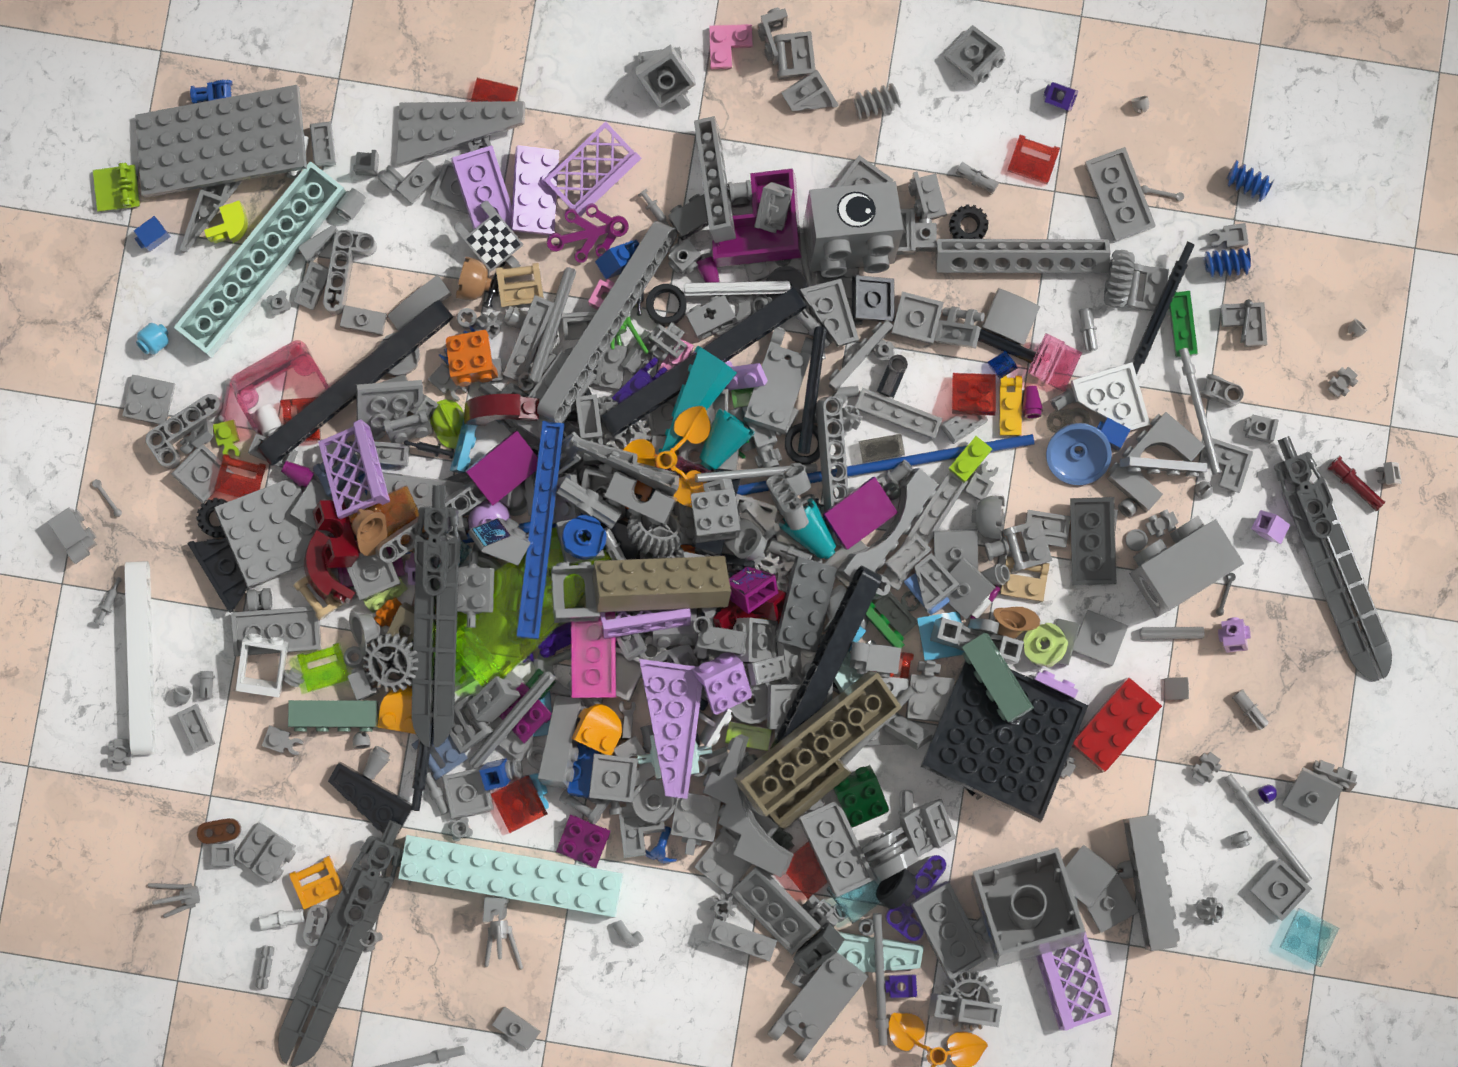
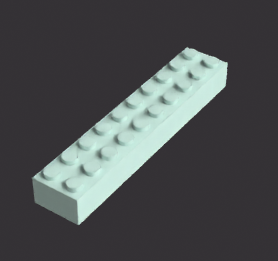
M310 161L307 169H303L174 328L212 358L300 251L298 247L310 239L346 193L344 187Z
M406 835L398 879L616 917L624 873Z

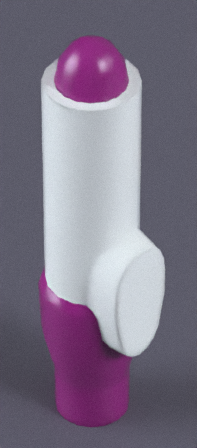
M997 585L971 614L970 619H978L991 602L995 600L1001 590Z

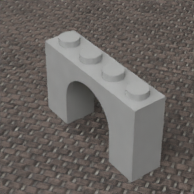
M1165 412L1162 416L1158 414L1151 421L1150 424L1153 427L1148 432L1144 430L1136 439L1139 443L1134 448L1130 446L1122 456L1124 458L1140 457L1146 448L1161 445L1171 449L1183 461L1192 462L1205 445ZM1117 462L1108 471L1111 475L1107 479L1127 497L1132 498V501L1137 503L1145 512H1148L1163 495L1145 479L1141 472H1128V468H1120V464Z

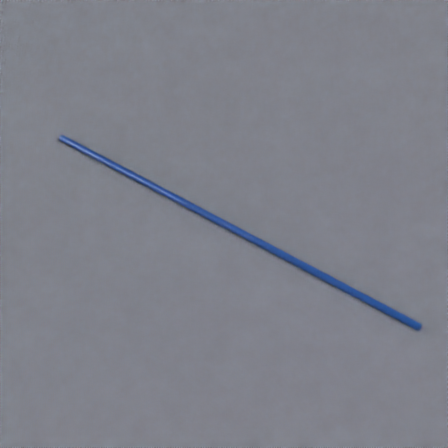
M1033 434L985 442L992 448L991 452L1035 444ZM967 445L847 466V477L891 470L902 463L903 460L908 461L911 466L954 459L962 453ZM837 468L831 469L833 477L837 474ZM821 471L807 473L810 484L822 482ZM766 481L739 485L737 494L743 496L769 491ZM530 522L519 523L518 527L525 533H529ZM467 533L468 539L460 541V545L474 542L469 533ZM415 547L406 554H410L411 551L415 552Z

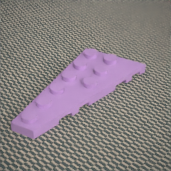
M639 659L665 796L688 799L703 684L694 676L693 669L697 668L696 666Z

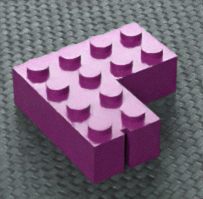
M793 168L750 173L753 213L733 216L736 239L717 243L712 240L713 260L716 266L725 267L802 258L797 185ZM771 182L793 189L785 228L782 231L777 229L776 233L755 227L763 187Z

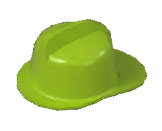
M445 399L438 401L437 404L439 405L430 418L431 425L442 445L447 448L456 449L464 420V412L460 405L453 400Z

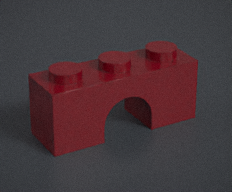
M320 500L313 510L317 530H326L335 536V538H329L322 549L327 568L352 567L359 557V548L355 543L349 516L342 519L338 518L334 501ZM343 502L341 506L342 510H345L347 508L345 502Z

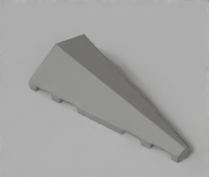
M242 181L200 189L179 250L187 252L219 212V207L226 203Z
M576 437L573 439L572 446L655 490L658 489L671 496L676 493L679 486V476H677L676 472L639 463L635 453Z

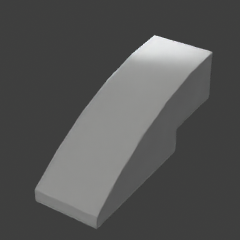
M437 275L406 298L387 316L397 330L400 331L437 300L443 302L452 294L439 275Z
M597 394L578 396L575 400L580 438L603 445ZM586 453L582 456L583 466L604 464V462Z
M931 993L928 1015L999 1027L1002 1005Z

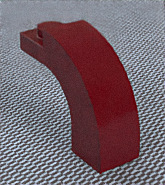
M489 394L471 398L464 405V424L486 426L491 421L503 419L538 421L539 414L537 408L539 398L521 397V394Z
M316 530L309 542L304 557V570L307 580L312 589L324 600L331 593L336 601L342 604L344 602L349 604L355 592L334 580L328 573L322 549L330 537Z
M778 590V594L749 614L729 599L728 607H720V612L713 617L714 626L733 630L736 618H766L778 621L781 616L786 592Z

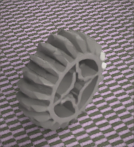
M1121 249L1115 250L1112 253L1104 290V302L1106 305L1114 308H1123L1126 305L1135 266L1133 252Z
M674 511L671 512L665 524L660 523V525H656L648 521L649 517L640 514V516L632 514L627 525L628 538L632 539V545H638V550H645V554L650 552L653 556L659 554L661 557L665 554L670 556L673 552H677L684 542L686 529L684 528V522L680 521L681 516H675Z
M387 633L385 637L380 635L377 637V641H371L372 647H367L368 654L363 656V659L368 661L363 664V667L369 668L365 676L372 675L373 677L370 683L377 681V688L380 689L384 686L385 692L390 691L391 688L394 692H397L399 688L405 690L407 685L411 686L412 679L416 677L413 671H418V667H413V663L419 662L417 658L413 659V655L417 654V651H413L411 648L413 647V642L407 644L406 636L400 640L399 634H395L392 637L391 633ZM385 646L396 648L391 654L380 651ZM402 654H404L407 663L403 661ZM394 657L393 664H395V666L391 668L392 665H390L389 660ZM378 662L382 665V672L378 666ZM393 672L404 674L403 678L400 679L389 678V675Z
M966 971V978L959 974L958 981L955 978L951 980L954 983L952 986L945 983L944 986L949 989V992H941L942 995L953 996L954 994L960 998H963L961 994L965 997L974 995L975 999L973 1000L979 1001L978 997L983 987L988 997V1003L1000 1001L999 997H993V994H996L998 989L990 990L994 982L989 981L985 984L987 976L983 975L979 980V972H975L973 978H971L970 971ZM965 983H977L968 993L957 989ZM955 1020L953 1026H958L961 1021ZM962 1022V1030H965L966 1025L969 1024L970 1031H974V1023ZM977 1024V1027H978L979 1029H982V1028H983L982 1025Z

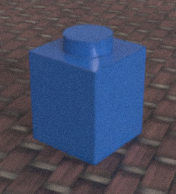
M155 216L133 230L137 235L134 239L142 249L146 247L149 251H152L170 238L168 232Z
M1107 418L1104 422L1100 421L1097 426L1109 440L1111 448L1117 451L1121 449L1131 430L1110 418Z
M507 758L487 762L479 770L485 791L506 787L511 781L505 771Z

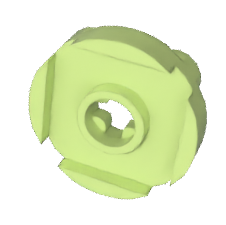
M1052 623L1041 624L1037 629L1028 630L1023 639L1025 655L1032 663L1038 666H1054L1055 663L1063 658L1068 646V641L1063 631ZM1047 640H1050V646L1048 648L1042 649V645L1040 643L1042 641L1046 642Z

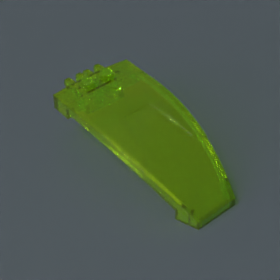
M583 533V541H589L587 533ZM558 536L550 540L539 640L517 637L527 552H525L519 565L508 562L494 572L493 612L476 614V627H466L467 614L457 612L456 661L459 659L460 662L456 664L455 673L459 672L463 666L468 670L466 674L460 677V684L466 682L471 676L483 688L496 676L505 679L560 624L554 623L551 579L552 567L558 563H565ZM603 548L605 557L594 561L611 560V557L607 552L604 551L605 549ZM570 574L564 579L565 609H573L585 595V583L578 574Z

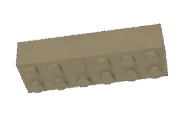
M725 556L594 561L592 580L597 612L728 607L731 588Z

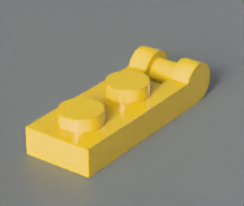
M1000 375L999 436H1021L1022 376L1007 378L1006 375ZM1007 386H1015V392H1007Z

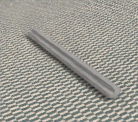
M570 267L564 270L554 300V307L544 329L528 377V381L533 384H538L541 380L576 275V270Z
M546 671L540 676L470 758L469 764L473 768H479L555 680L551 672Z

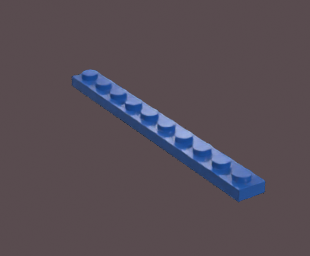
M542 421L528 538L530 545L526 555L517 637L539 640L564 423Z

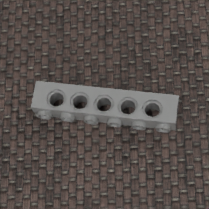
M715 116L694 120L711 235L715 243L736 239L719 126Z

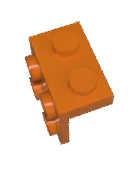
M486 330L446 338L450 378L456 386L466 387L474 382L486 383L494 378H498L497 369L492 363L489 334Z

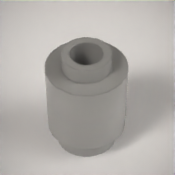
M352 188L345 193L336 205V209H338L337 214L346 221L348 218L353 220L365 204L364 200L366 197Z

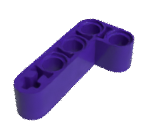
M939 855L930 856L915 874L916 886L912 893L915 899L929 892L944 873L946 861L943 857ZM939 859L941 861L939 863L941 869H935L931 873L935 875L934 879H932V877L929 874L923 871L925 868L927 869V871H930V869L933 867L931 861H937ZM920 876H925L929 881L928 886L924 889L917 886V879ZM903 904L894 910L888 909L885 918L890 926L911 941H917L922 937L924 931L920 923L910 916L913 913L911 906ZM893 911L901 913L902 919L899 923L891 922L890 914ZM912 924L917 925L919 928V933L915 937H910L907 933L908 927Z

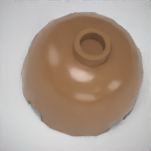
M465 257L456 298L468 301L477 300L483 295L484 290L489 291L492 278H488V270L481 261Z

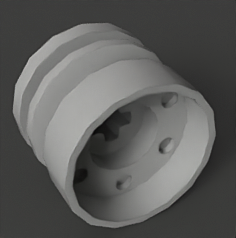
M902 827L883 832L871 839L865 847L861 848L863 853L872 849L875 852L867 858L868 861L875 859L880 861L873 868L879 882L919 860L913 847L902 849L901 845L908 840L907 836L897 840L896 836L904 832Z

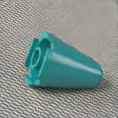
M719 408L711 425L709 436L700 453L699 458L702 460L700 464L708 470H712V468L718 469L753 437L755 431L750 427L747 429L744 427V422Z
M811 498L807 500L809 504L803 506L809 521L806 527L792 530L786 521L784 524L779 523V527L817 558H824L826 560L835 553L836 544L816 502Z

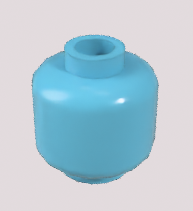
M149 323L138 332L136 344L145 354L155 355L168 344L167 335L169 332L162 324Z

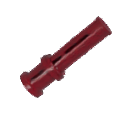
M1340 455L1327 467L1328 471H1332L1340 479V483L1350 486L1375 512L1385 504L1386 501L1356 475V470L1350 468Z

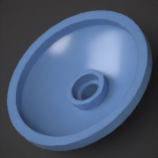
M1075 423L1064 426L1051 437L1046 450V458L1051 472L1058 479L1072 485H1086L1098 480L1105 474L1111 463L1112 451L1109 440L1102 431L1089 424ZM1080 446L1082 450L1076 451L1075 448Z

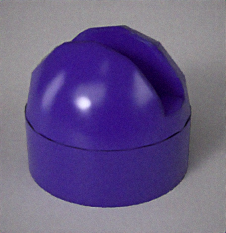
M1264 785L1258 789L1260 798L1266 804L1272 802L1277 796L1276 788L1272 785Z

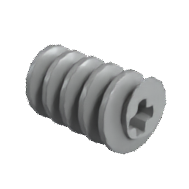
M893 83L889 84L888 90L882 85L880 92L874 87L872 95L868 90H865L864 97L860 92H856L854 99L859 120L862 118L863 112L868 118L870 117V110L875 115H878V108H881L883 113H886L887 106L892 111H894L895 104H898L901 108L899 95Z

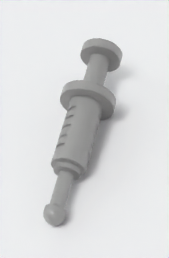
M645 189L638 194L639 197L642 196L647 202L648 206L645 208L647 210L650 209L659 222L670 226L666 221L667 217L656 204L658 201H652L646 192L648 190Z
M120 577L116 578V583L113 589L109 590L103 605L98 607L102 611L98 619H94V622L104 626L103 620L106 613H112L110 608L117 595L116 589L121 582Z

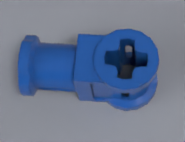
M217 80L208 82L207 87L195 88V86H191L192 104L232 97L231 86L233 81Z

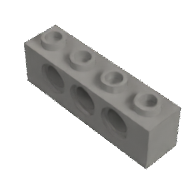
M653 436L652 445L655 448V454H659V448L663 449L667 437ZM687 439L677 449L679 456L677 457L676 468L681 471H689V468H694L700 473H710V470L700 464L701 459L696 462L689 460L691 452L697 451L701 453L705 441L693 444ZM739 449L718 469L724 471L737 470Z

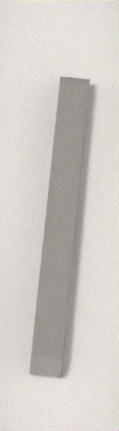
M655 221L651 225L539 402L537 408L539 415L556 423H559L565 417L674 244L677 237V229L659 221Z

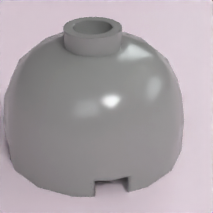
M1004 496L985 497L978 503L977 509L972 510V523H976L979 533L987 538L1002 539L1005 513L1002 509V506H1005Z

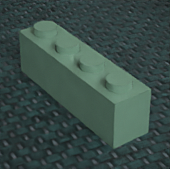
M983 633L962 647L965 651L962 653L963 657L969 665L973 664L976 669L974 672L976 678L980 683L984 682L987 687L985 692L992 702L995 701L999 707L997 712L1003 720L1013 722L1034 708L989 634Z
M289 700L288 727H294L295 732H307V727H316V732H329V728H338V732H351V728H359V732H372V728H378L379 702Z

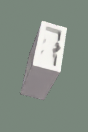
M259 634L245 635L241 647L236 691L279 698L282 692L289 642L279 637L267 639L262 638ZM249 646L281 650L276 682L245 677Z

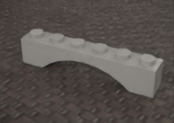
M914 468L912 472L908 473L900 484L901 492L897 509L898 513L895 515L888 530L871 546L861 551L850 553L837 572L851 582L856 570L862 565L874 572L876 569L881 568L886 561V555L897 547L899 543L897 540L902 534L904 535L911 527V521L922 513L924 509L922 506L927 500L929 501L936 494L935 489L939 484L920 468Z

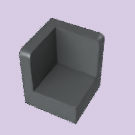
M372 150L371 153L357 152L356 165H353L356 175H378L379 154L377 150Z

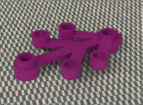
M590 203L585 208L587 216L590 218L595 217L606 224L596 226L579 216L575 209L569 208L564 214L566 221L575 223L585 230L564 235L552 233L547 237V246L551 251L557 252L566 243L587 239L581 249L576 250L574 254L577 262L584 263L600 235L608 233L604 242L598 244L595 248L598 257L603 255L598 253L600 248H605L607 251L616 237L624 236L629 229L628 221L619 215L610 217L598 210L596 204ZM591 207L596 209V212L593 214L588 212ZM570 212L575 214V217L572 219L567 217ZM621 223L622 226L621 228L616 229L614 228V224ZM553 238H558L559 242L557 244H553L551 240ZM579 253H584L585 257L583 259H579L577 255Z

